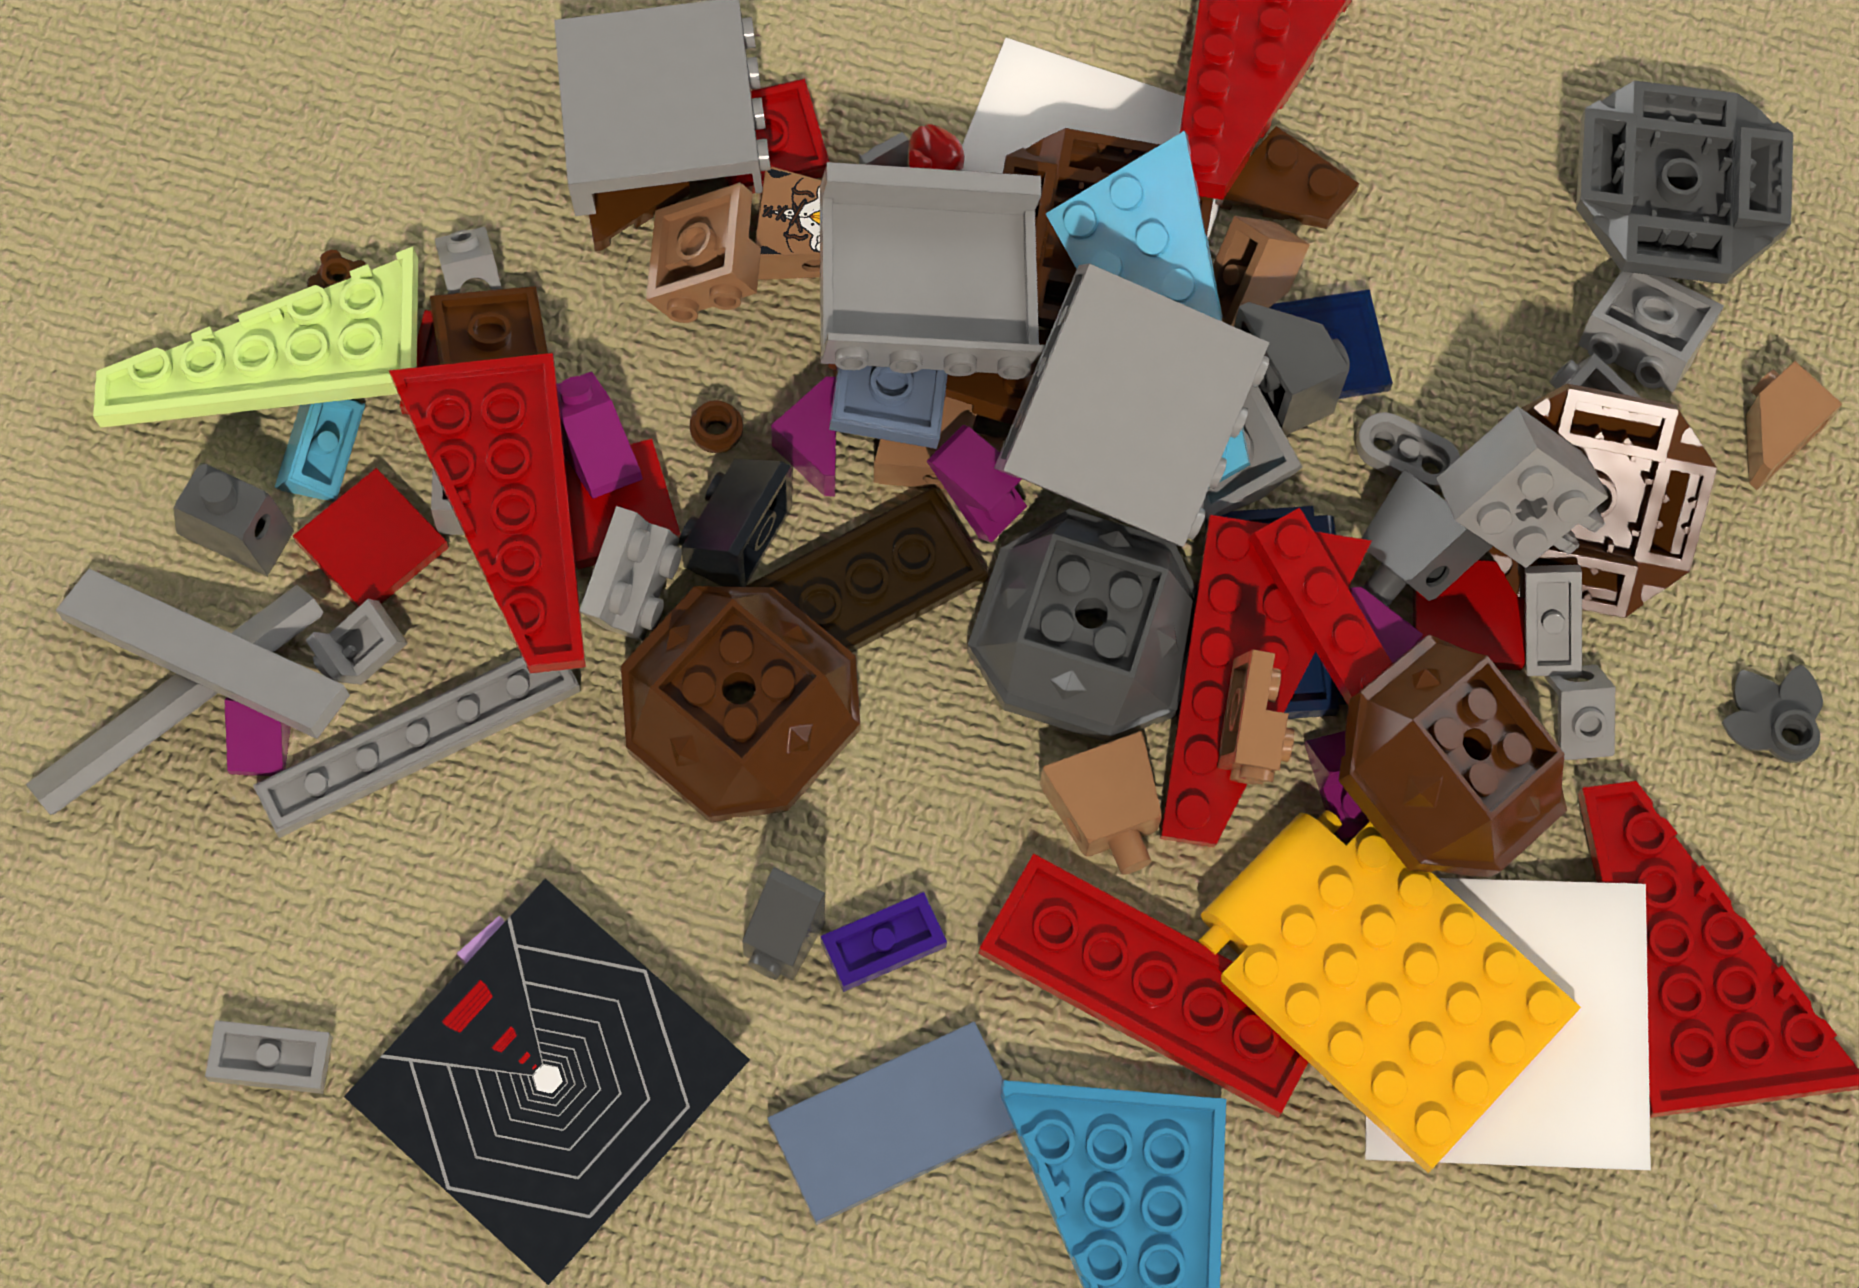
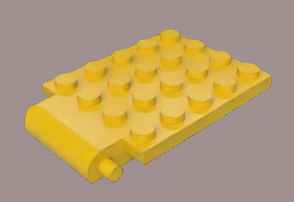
M1325 810L1317 819L1309 814L1299 813L1201 913L1203 922L1210 929L1198 942L1206 946L1215 955L1226 944L1240 955L1222 973L1221 982L1429 1173L1581 1007L1432 872L1408 870L1371 822L1345 845L1334 835L1342 826V823L1333 812Z

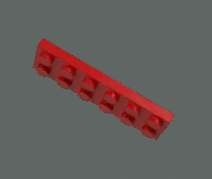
M1034 853L979 948L978 954L1277 1118L1282 1114L1309 1063L1221 982L1222 973L1233 961L1218 953L1215 955L1206 946Z

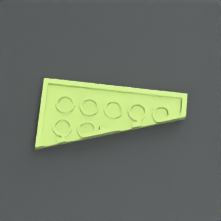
M412 246L395 253L397 260L372 270L368 264L349 271L351 278L324 289L313 285L237 315L240 322L215 332L212 331L210 326L191 334L192 341L164 351L156 347L96 371L94 419L99 427L102 428L398 394L391 380L389 370L417 367L418 256L414 247Z

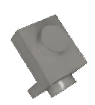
M367 599L329 634L313 632L306 639V642L315 654L313 662L322 675L337 682L360 685L408 644L381 603L371 599Z

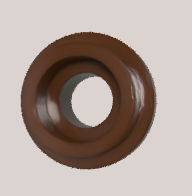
M714 400L704 403L694 411L690 419L692 440L699 448L710 453H722L732 449L738 444L743 434V421L740 413L735 407L723 401ZM714 423H720L726 427V430L722 434L713 435L707 431V428Z

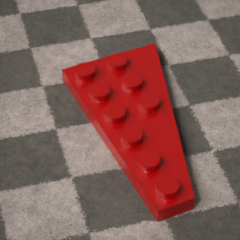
M1199 0L1179 132L1180 134L1185 131L1188 135L1190 156L1199 196L1220 200L1225 198L1249 161L1250 153L1260 138H1264L1271 127L1273 117L1279 109L1284 107L1312 64L1319 46L1323 40L1328 39L1334 30L1336 20L1342 12L1347 10L1352 0Z
M553 353L389 370L396 391L529 673L586 667Z
M1209 515L1160 839L1215 848L1247 786L1245 783L1231 781L1230 770L1216 768L1219 760L1218 754L1234 659L1251 650L1275 653L1273 668L1281 670L1280 687L1276 701L1267 702L1266 710L1284 713L1315 653V649L1249 540V537L1255 531L1267 526L1268 524ZM1314 531L1346 586L1349 587L1372 540Z

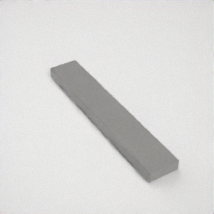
M91 569L86 571L56 609L63 621L318 739L350 696L345 686L335 680Z
M296 585L234 630L232 634L274 652L319 619L324 612L311 595ZM175 674L26 785L50 815H54L218 693L179 674Z
M519 656L258 782L253 787L276 834L281 838L581 692L580 686L571 669L530 674L522 656Z

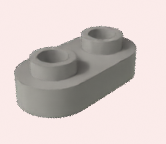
M1387 412L1376 413L1368 417L1363 422L1356 439L1357 452L1367 465L1395 479H1398L1401 473L1407 470L1435 493L1442 492L1437 477L1460 458L1457 448L1449 440L1400 416ZM1384 440L1389 443L1391 449L1388 451L1379 450L1374 445V441ZM1425 463L1434 464L1438 468L1439 473L1429 474L1424 471L1422 465Z

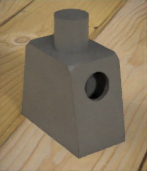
M206 463L198 465L173 508L175 528L178 535L267 577L294 533L292 526L268 493ZM255 528H263L262 532L255 537Z
M1404 470L1361 538L1372 540L1367 551L1382 562L1362 587L1387 607L1406 584H1409L1430 601L1436 599L1493 546L1456 522L1447 502L1407 470Z

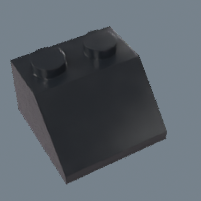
M734 459L726 474L718 472L714 476L705 495V501L708 504L699 518L695 516L690 517L679 537L678 544L682 546L684 568L722 587H746L792 509L791 466L783 461Z

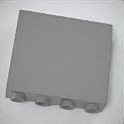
M709 0L554 20L567 180L575 216L596 214L594 193L745 174L753 175L755 194L762 193L761 171L771 170L767 138L757 140L756 130L766 129L762 97L752 98L751 89L761 88L757 57L747 58L746 49L756 48L752 17L742 18L739 0Z
M827 162L820 185L821 363L835 364L843 370H860L866 366L890 367L891 370L898 373H914L921 369L944 370L945 373L952 376H968L975 372L998 373L999 376L1006 379H1021L1033 375L1045 345H1039L1035 209L1041 198V176Z
M1090 263L1078 265L994 469L1012 477L1021 478L1164 539L1167 543L1184 547L1188 538L1193 540L1203 524L1205 509H1202L1201 505L1208 488H1216L1224 474L1227 459L1223 458L1222 455L1229 438H1236L1245 424L1248 408L1243 405L1251 386L1256 388L1265 376L1269 365V357L1264 355L1270 342Z

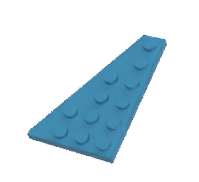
M1003 1081L1001 1085L1002 1101L1083 1288H1220L1226 1099Z

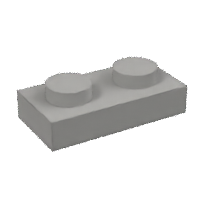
M1580 565L1528 566L1525 568L1526 676L1582 675V570Z
M215 1020L205 1077L209 1082L323 1094L333 1037L329 1032Z

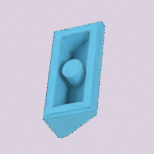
M351 399L300 405L275 488L284 492L335 502L340 491L365 404Z

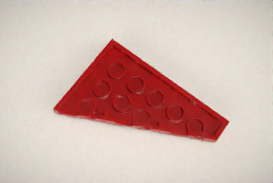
M1637 781L1583 787L1578 793V799L1596 882L1646 884L1650 1118L1859 1090V1069L1836 1041L1835 1037L1837 1034L1826 1020L1814 1013L1811 1001L1782 965L1778 967L1754 937L1757 934L1745 918L1739 916L1733 910L1731 900L1703 865L1699 867L1675 837L1678 834L1666 818L1661 817L1655 811L1653 801Z

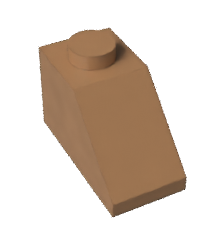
M1234 216L1213 264L1222 322L1234 327L1239 306L1251 302L1269 308L1285 296L1291 289L1310 244L1276 222Z
M1796 361L1781 374L1777 373L1774 369L1771 370L1751 391L1757 398L1746 414L1749 484L1756 490L1761 488L1830 423L1842 406V403Z

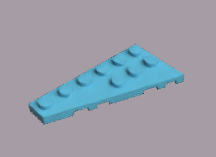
M1185 131L1046 213L1076 269L1078 265L1090 263L1222 321L1209 244L1205 234L1199 203L1200 197L1190 156V145ZM1244 427L1236 438H1229L1222 455L1223 458L1227 459V464L1220 482L1251 465Z

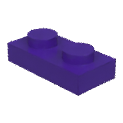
M924 892L820 936L821 944L843 992L947 947V940Z

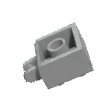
M1518 406L1437 477L1454 520L1525 568L1552 546L1562 550L1567 555L1575 551L1580 544L1571 529L1578 523L1595 533L1605 525L1604 519L1596 508L1608 498V495L1591 461L1581 450Z

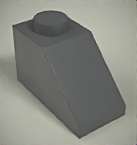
M774 867L768 876L742 940L743 954L750 958L748 965L770 979L777 980L781 974L794 981L825 924V892Z

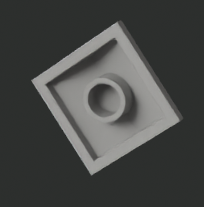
M1259 385L1256 388L1251 386L1243 405L1248 408V415L1243 427L1251 465L1223 480L1216 488L1208 489L1201 508L1205 509L1207 520L1209 515L1222 516L1262 499L1303 468Z

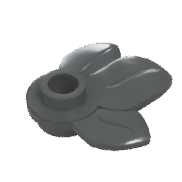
M1798 665L1790 671L1780 685H1777L1775 682L1758 674L1741 670L1737 674L1733 692L1735 704L1739 711L1727 716L1722 721V725L1729 737L1736 744L1750 751L1769 750L1772 755L1784 762L1799 763L1810 758L1820 743V731L1815 719L1823 707L1822 693L1812 674L1803 665ZM1789 730L1794 732L1798 737L1799 743L1796 745L1788 743L1782 737V731Z

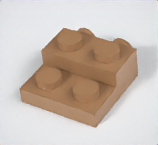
M742 183L655 210L646 300L669 319L679 323H690L698 318V312L711 307L733 310L741 305V298L757 293L761 248L749 239L753 193Z
M1251 650L1235 658L1233 661L1218 754L1219 760L1216 767L1230 770L1231 781L1252 785H1263L1264 782L1273 783L1275 771L1280 770L1281 761L1288 762L1291 757L1294 729L1287 728L1289 714L1266 710L1267 702L1276 701L1280 687L1281 670L1273 668L1275 653Z

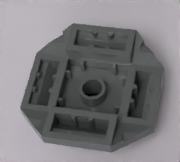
M1634 80L1616 90L1604 100H1598L1587 106L1582 114L1576 210L1621 272L1727 284L1781 239L1791 225L1793 132L1779 122L1773 123L1758 107L1738 93ZM1671 184H1677L1681 186L1684 190L1677 189L1673 187Z
M1069 508L1000 548L968 642L967 653L975 666L980 669L1003 710L1109 743L1136 733L1154 723L1159 724L1176 716L1182 695L1197 589L1176 545L1167 543L1164 539L1150 533ZM1084 613H1091L1098 616L1102 620L1103 625L1094 629L1085 628L1078 623L1076 617Z

